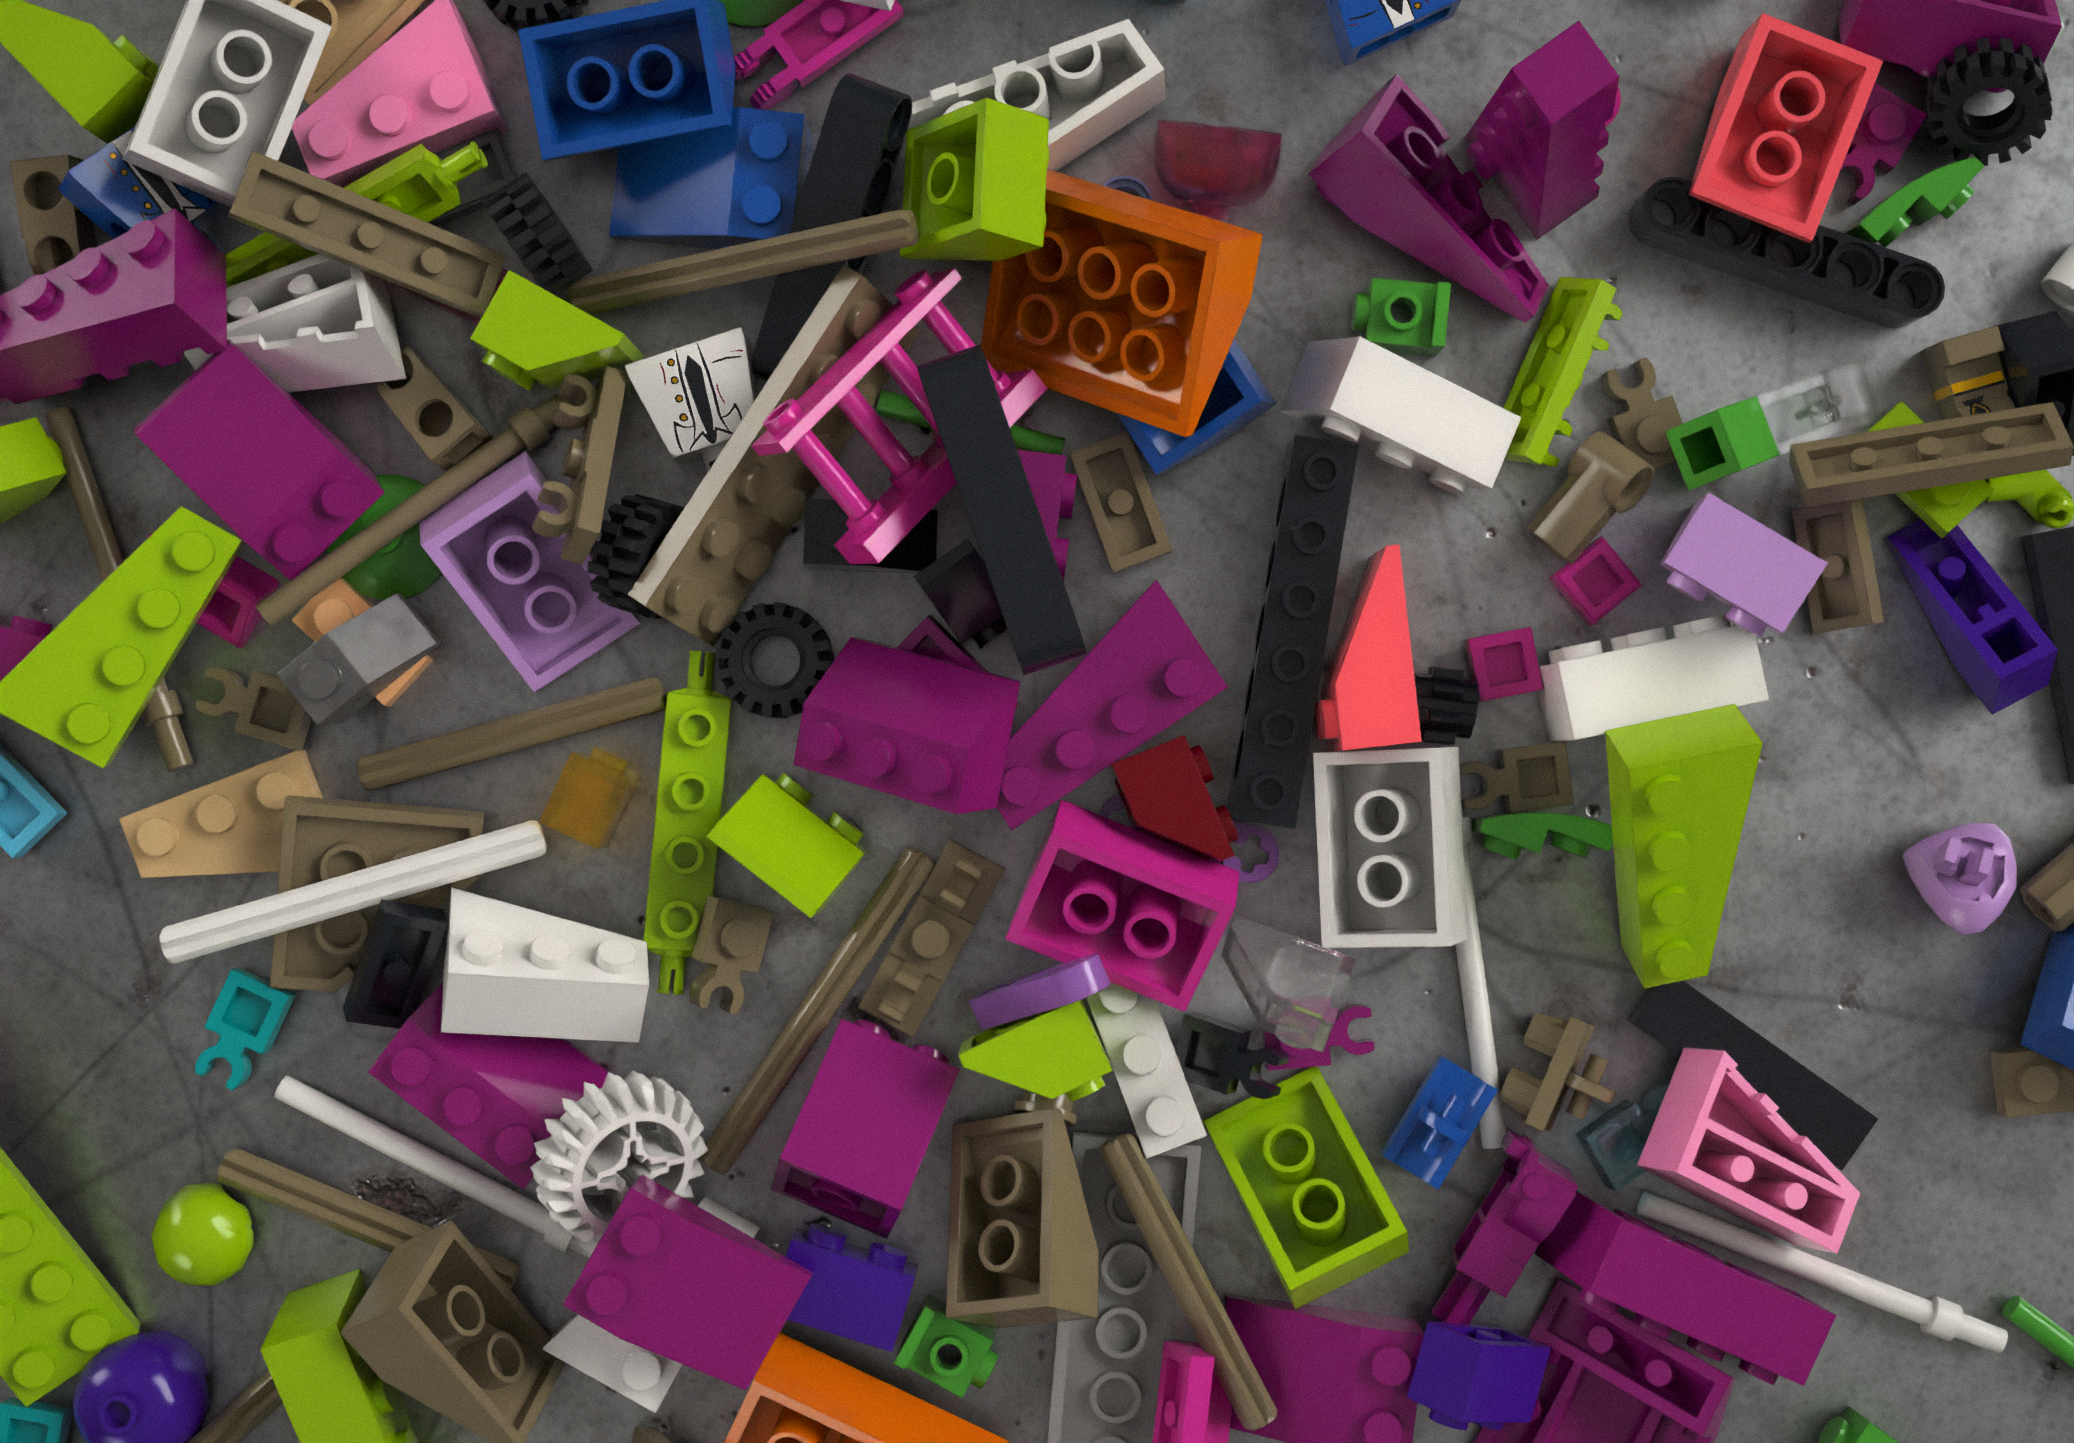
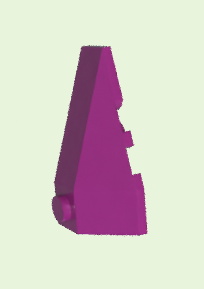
M1396 74L1326 145L1308 175L1316 182L1317 188L1324 199L1332 205L1338 206L1351 221L1526 323L1535 317L1549 284L1509 224L1501 219L1492 220L1483 207V202L1478 192L1483 188V185L1473 170H1469L1464 174L1460 173L1442 146L1451 137L1439 119Z

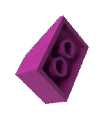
M230 339L227 340V350L214 353L134 429L135 435L245 543L290 581L304 571L385 493L370 467Z
M642 1175L628 1190L563 1306L624 1341L747 1390L813 1272Z
M1226 1294L1224 1309L1277 1408V1417L1272 1422L1265 1425V1427L1252 1431L1242 1426L1232 1406L1231 1429L1287 1443H1413L1417 1402L1407 1398L1424 1337L1423 1330L1414 1318L1307 1304L1295 1309L1291 1302Z

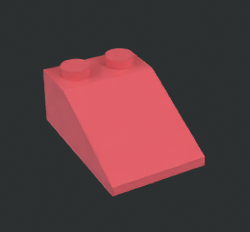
M1762 13L1740 37L1717 95L1688 195L1810 243L1817 231L1883 60Z
M1399 544L1385 546L1368 558L1320 689L1321 700L1316 702L1313 728L1316 740L1326 739L1327 752L1422 742Z

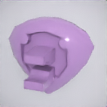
M1967 823L1943 830L1922 839L1905 850L1902 855L1910 879L1923 900L1940 920L1961 935L1980 933L2000 916L2016 888L2017 867L2011 840L1994 823Z

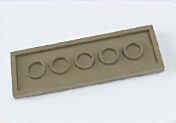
M845 265L842 266L628 593L630 597L712 647L720 638L724 628L732 624L734 621L733 617L736 616L738 608L757 579L768 569L772 556L793 524L804 514L805 499H810L820 484L792 448L787 453L759 456L751 445L767 431L763 421L776 407L792 398L797 401L893 306L863 275ZM916 325L898 342L907 354L913 340L920 331ZM880 362L855 385L872 408L876 397L891 376ZM835 404L811 430L838 462L841 451L855 431V427Z

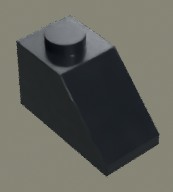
M2056 311L1999 324L1998 328L2005 350L1998 354L2009 388L2007 394L2014 403L2015 408L2053 402L2074 446L2073 331Z
M805 499L803 564L809 570L918 574L936 561L938 510L931 509L880 563L849 564L834 546L849 530V527L846 525L849 517L835 500Z
M968 538L914 576L921 589L963 647L975 641L979 648L982 649L1008 631L984 561Z

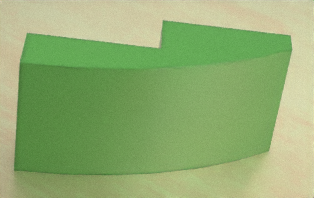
M1976 157L1933 170L1907 184L1874 206L1855 221L1844 234L1871 243L1878 242L1881 246L1887 247L1912 221L1919 226L1937 214L1948 219L1973 195L1975 190L1968 183L1984 165Z
M1546 812L1496 813L1472 818L1471 821L1472 832L1485 836L1482 848L1518 860L1521 849L1527 852L1540 853L1548 832L1553 834L1550 846L1587 858L1590 848L1610 851L1613 843L1612 825L1574 815Z

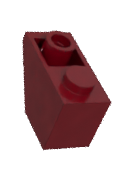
M1185 734L1113 763L1108 770L1133 829L1217 863L1235 856L1230 843L1239 840L1233 820L1224 804L1214 807L1205 785L1214 780L1209 762L1200 745L1189 747Z

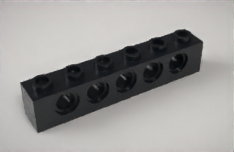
M1294 435L1287 445L1227 810L1232 819L1291 829L1296 828L1358 445Z

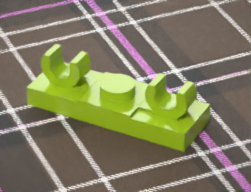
M1559 277L1503 407L1521 417L1504 458L1505 460L1549 467L1558 466L1560 459L1551 455L1548 452V448L1554 435L1571 436L1573 431L1571 425L1561 419L1566 407L1569 408L1575 392L1581 385L1584 370L1593 350H1608L1610 344L1598 335L1603 320L1620 321L1623 315L1621 309L1611 303L1617 289L1603 279Z

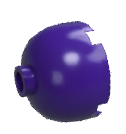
M151 1330L148 1333L139 1332L136 1335H131L106 1345L84 1366L74 1387L72 1412L80 1435L87 1443L188 1442L200 1431L211 1409L212 1394L208 1397V1385L205 1376L209 1372L205 1360L188 1341L163 1330Z

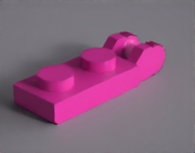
M804 0L763 30L764 35L734 57L736 67L735 80L741 81L753 75L777 53L787 68L760 85L752 93L749 100L755 109L769 110L790 96L798 85L801 88L805 87L904 17L903 8L897 0L894 1L891 11L840 0Z

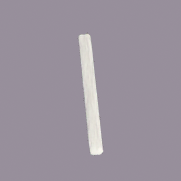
M527 821L166 926L159 935L160 945L167 961L176 964L380 904L381 899L391 901L541 857L546 853L545 837L538 821Z

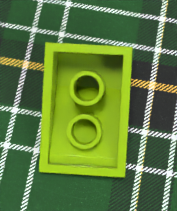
M0 0V43L84 129L106 144H109L136 125L160 67L147 53H143L123 34L113 41L92 24L23 0Z
M1317 1066L1310 1067L1276 1084L1281 1087L1280 1094L1275 1097L1260 1099L1252 1096L1203 1120L1204 1126L1258 1238L1295 1309L1409 1253L1408 1232Z

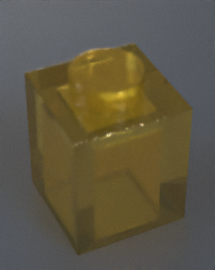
M594 746L590 755L584 752H571L539 822L595 849L608 848L640 779L625 772L629 764L628 760L600 747Z

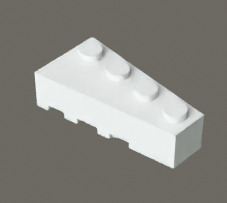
M1129 19L1049 47V53L1019 64L1016 63V60L992 68V74L957 87L955 82L931 90V96L912 103V115L908 130L984 98H989L1049 118V163L1047 170L1056 172L1167 99L1165 71ZM906 136L900 152V156L902 157L904 162L906 150Z

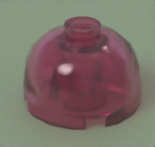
M1159 120L1154 139V167L1163 188L1171 197L1192 204V213L1215 220H1228L1230 208L1253 205L1266 195L1274 183L1281 161L1283 134L1232 126L1222 127L1205 123Z

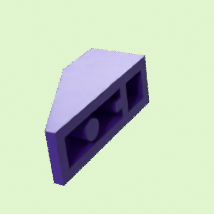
M1919 519L1887 536L1886 543L1954 667L1992 715L2048 686L2058 652L2057 647L1958 525L1941 539L1922 519Z

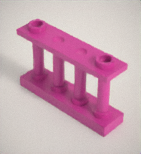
M955 268L928 274L923 269L906 279L894 293L899 300L797 401L792 398L776 407L763 421L767 431L751 445L759 456L787 453L792 448L849 517L846 521L849 530L834 546L849 564L880 563L956 484L917 367L898 343L923 319L949 354L976 346L941 301L962 279ZM986 359L1009 427H1011L1048 388L1033 369L1005 373L1003 370L995 371ZM878 362L883 365L934 429L931 437L935 442L921 456L916 455L912 457L855 387ZM835 404L892 473L889 478L892 486L878 500L872 499L869 501L811 430Z

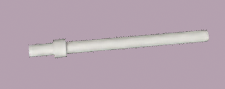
M1461 799L1468 940L1455 944L1472 1074L1498 1090L1479 1121L1482 1148L1494 1149L1503 1147L1501 1142L1506 1135L1503 1104L1502 1100L1499 1099L1501 1089L1467 844L1474 842L1470 816H1464Z
M288 1075L282 1079L276 1089L274 1098L544 1235L543 1243L565 1254L569 1249H572L590 1258L598 1244L593 1238L585 1243L581 1239L575 1238L564 1227L560 1228L549 1216L550 1211L532 1199Z
M1644 1191L1639 1199L1636 1210L1639 1216L1919 1323L1920 1329L1924 1333L1947 1342L1955 1337L1996 1354H2000L2006 1346L2008 1339L2007 1330L1964 1314L1962 1307L1958 1304L1937 1296H1932L1927 1300L1648 1191Z

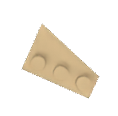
M295 750L121 817L119 820L141 878L279 872L284 801L286 796L323 798L306 751Z

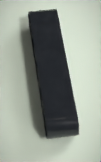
M851 73L845 74L840 79L834 89L790 233L881 214L912 115V98L908 94ZM867 256L777 274L752 356L751 370L753 375L768 381L842 266L845 265L862 275Z
M1667 177L1659 179L1634 202L1630 209L1629 225L1631 232L1638 241L1649 247L1883 327L1897 329L1908 326L1936 310L1944 298L1945 284L1941 273L1935 266L1924 260L1818 225L1813 240L1810 243L1804 242L1689 196L1692 181L1683 178ZM1653 200H1665L1672 205L1677 215L1676 225H1664L1655 218L1652 211ZM1714 220H1723L1733 227L1737 237L1735 246H1725L1716 239L1712 229ZM1775 240L1784 241L1793 248L1796 255L1794 267L1785 266L1777 260L1773 250ZM1836 260L1849 264L1854 270L1856 280L1853 288L1844 286L1836 278L1834 272ZM1897 281L1908 284L1914 291L1915 305L1913 308H1907L1897 299L1895 293Z
M980 344L916 366L1023 675L1087 654L1073 608Z

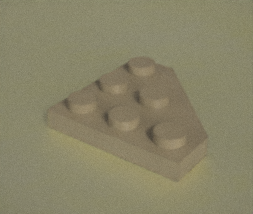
M287 795L284 801L277 894L482 835L484 811ZM478 875L391 901L438 908L450 899L451 887L464 891L478 880ZM379 904L275 934L270 988L337 992L354 977Z

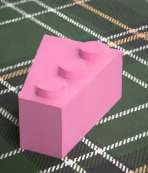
M435 0L296 117L292 125L293 133L309 173L342 188L421 143L428 151L436 153L496 128L501 133L510 130L464 15L453 0Z
M1683 1048L1637 1166L1792 1245L1838 1254L1860 1192L1807 1136H1799L1776 1112L1779 1107L1766 1093H1758L1735 1069L1738 1064L1725 1050Z

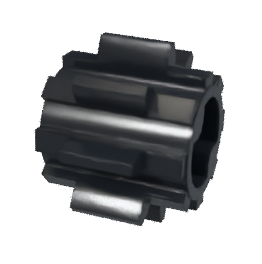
M1438 666L1429 667L1428 674L1414 673L1422 741L1454 745L1455 737L1470 738L1476 722L1479 703L1478 681L1464 680V670Z

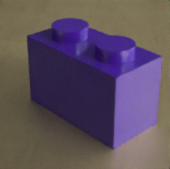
M811 1224L809 1231L797 1228L790 1241L786 1257L813 1272L787 1320L893 1352L918 1265L907 1262L908 1253L890 1245L872 1243L870 1250L845 1243L847 1235L828 1226Z
M1428 1321L1407 1398L1430 1408L1429 1418L1431 1420L1458 1430H1467L1469 1422L1493 1430H1502L1504 1422L1530 1423L1551 1347L1498 1325Z

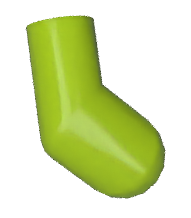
M2047 470L1984 479L1994 489V492L1983 501L1985 503L2016 500L2036 521L2053 529L2063 528L2074 519V502L2071 494Z

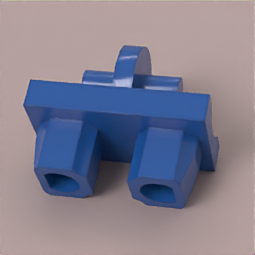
M1439 1055L1380 1154L1439 1190L1498 1090Z

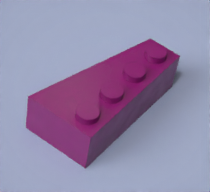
M175 208L150 221L139 222L128 232L96 248L85 249L74 259L44 274L33 275L20 286L0 295V393L15 405L81 388L87 376L100 373L108 381L128 376L131 365L153 360L160 367L182 362L184 351L199 347L207 355L227 350L226 255Z

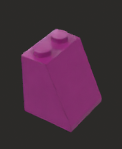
M841 1018L779 1158L770 1190L887 1239L902 1211L960 1069L948 1064V1057L934 1048L925 1045H915L912 1049L889 1039L890 1033L875 1023L866 1020H856L855 1023H851Z

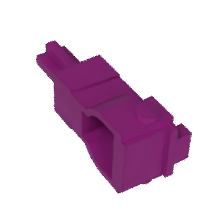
M1511 1129L1508 1130L1501 1142L1505 1152L1508 1154L1498 1168L1500 1174L1450 1250L1457 1271L1431 1310V1314L1442 1320V1322L1469 1324L1490 1290L1506 1298L1538 1245L1553 1231L1576 1196L1575 1191L1578 1185L1569 1168L1537 1150L1531 1138L1524 1134L1521 1136Z

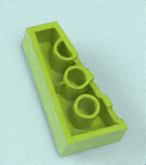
M181 506L0 681V714L101 768L112 764L245 542Z
M1735 704L1605 730L1620 945L1644 989L1708 976L1763 745L1762 740Z
M361 1269L288 1292L260 1348L300 1443H419L412 1429L400 1390L381 1380L341 1335L342 1329L367 1292Z

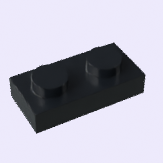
M381 899L342 1007L346 1022L397 1029L403 1026L418 1007L449 922L444 909Z

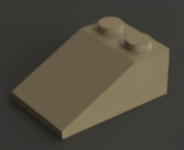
M1050 1108L954 1124L952 1135L946 1318L993 1329L1098 1318L1099 1252L1062 1111Z
M452 1221L396 1245L341 1331V1335L381 1380L492 1443H525L566 1364L564 1361L542 1350L551 1337Z

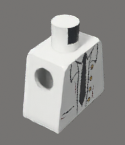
M741 327L625 365L627 374L672 458L680 465L703 459L708 473L758 396L756 377L751 370V345Z

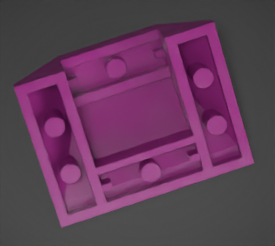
M1558 1278L1528 1337L1551 1347L1531 1422H1504L1502 1430L1482 1427L1474 1443H1714L1735 1378L1664 1337L1637 1325L1624 1314L1617 1311L1615 1315H1611L1591 1306L1578 1297L1581 1292L1580 1289Z

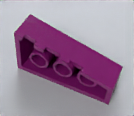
M1580 21L1574 23L1510 69L1464 138L1469 145L1466 148V153L1474 169L1486 180L1491 177L1537 240L1596 199L1600 190L1594 179L1603 173L1604 161L1598 156L1597 152L1608 145L1609 133L1605 129L1604 123L1613 116L1620 76Z
M1157 579L1010 738L997 809L1011 831L1228 688Z
M1579 1190L1575 1191L1576 1196L1556 1227L1538 1245L1534 1254L1580 1285L1582 1290L1578 1297L1584 1302L1611 1315L1616 1314L1619 1305L1636 1312L1632 1319L1634 1323L1669 1339L1673 1329L1688 1335L1685 1343L1687 1346L1716 1361L1722 1362L1726 1352L1741 1358L1738 1365L1740 1369L1772 1385H1775L1779 1375L1800 1385H1805L1836 1318L1834 1313L1793 1290L1731 1261H1728L1725 1265L1723 1264L1724 1260L1675 1235L1670 1240L1671 1237L1642 1222L1639 1218L1617 1208L1612 1212Z

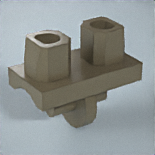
M1535 1013L1522 1044L1553 1057L1543 1080L1512 1067L1499 1094V1099L1517 1112L1526 1115L1525 1124L1538 1130L1551 1132L1569 1087L1574 1088L1575 1091L1566 1112L1584 1120L1593 1097L1612 1104L1616 1092L1599 1084L1608 1065V1060L1591 1053L1582 1075L1575 1074L1595 1026L1571 1016L1567 1022L1557 1017Z

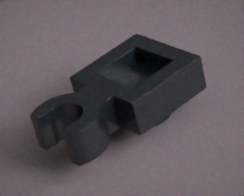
M1195 1011L1184 1014L1175 1049L1186 1081L1228 1095L1236 1092L1240 1080L1242 1086L1250 1095L1260 1099L1275 1097L1280 1094L1281 1087L1269 1084L1262 1078L1261 1066L1263 1062L1280 1066L1288 1062L1289 1055L1277 1047H1264L1254 1051L1247 1049L1251 1030Z

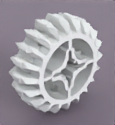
M633 1070L625 1080L619 1075L608 1072L601 1089L595 1084L584 1082V1096L577 1102L562 1098L563 1108L566 1112L560 1119H545L546 1129L551 1134V1137L534 1142L536 1154L541 1160L530 1168L533 1172V1178L539 1184L535 1189L538 1193L539 1201L550 1211L549 1216L560 1228L564 1227L575 1238L581 1239L585 1243L592 1238L597 1243L600 1241L628 1190L642 1175L681 1197H694L688 1181L705 1174L701 1167V1162L697 1158L708 1151L704 1139L700 1136L704 1126L701 1124L700 1117L690 1106L691 1102L680 1091H674L665 1080L658 1079L655 1076L648 1079L644 1074ZM636 1122H656L657 1129L645 1132L642 1128L636 1129ZM594 1186L598 1191L605 1189V1194H584L582 1189Z

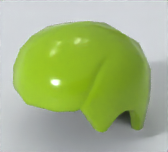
M211 1182L186 1185L165 1201L152 1230V1242L157 1263L169 1276L184 1285L214 1286L222 1284L242 1270L254 1245V1232L251 1228L252 1221L247 1207L231 1198L224 1191L221 1184Z

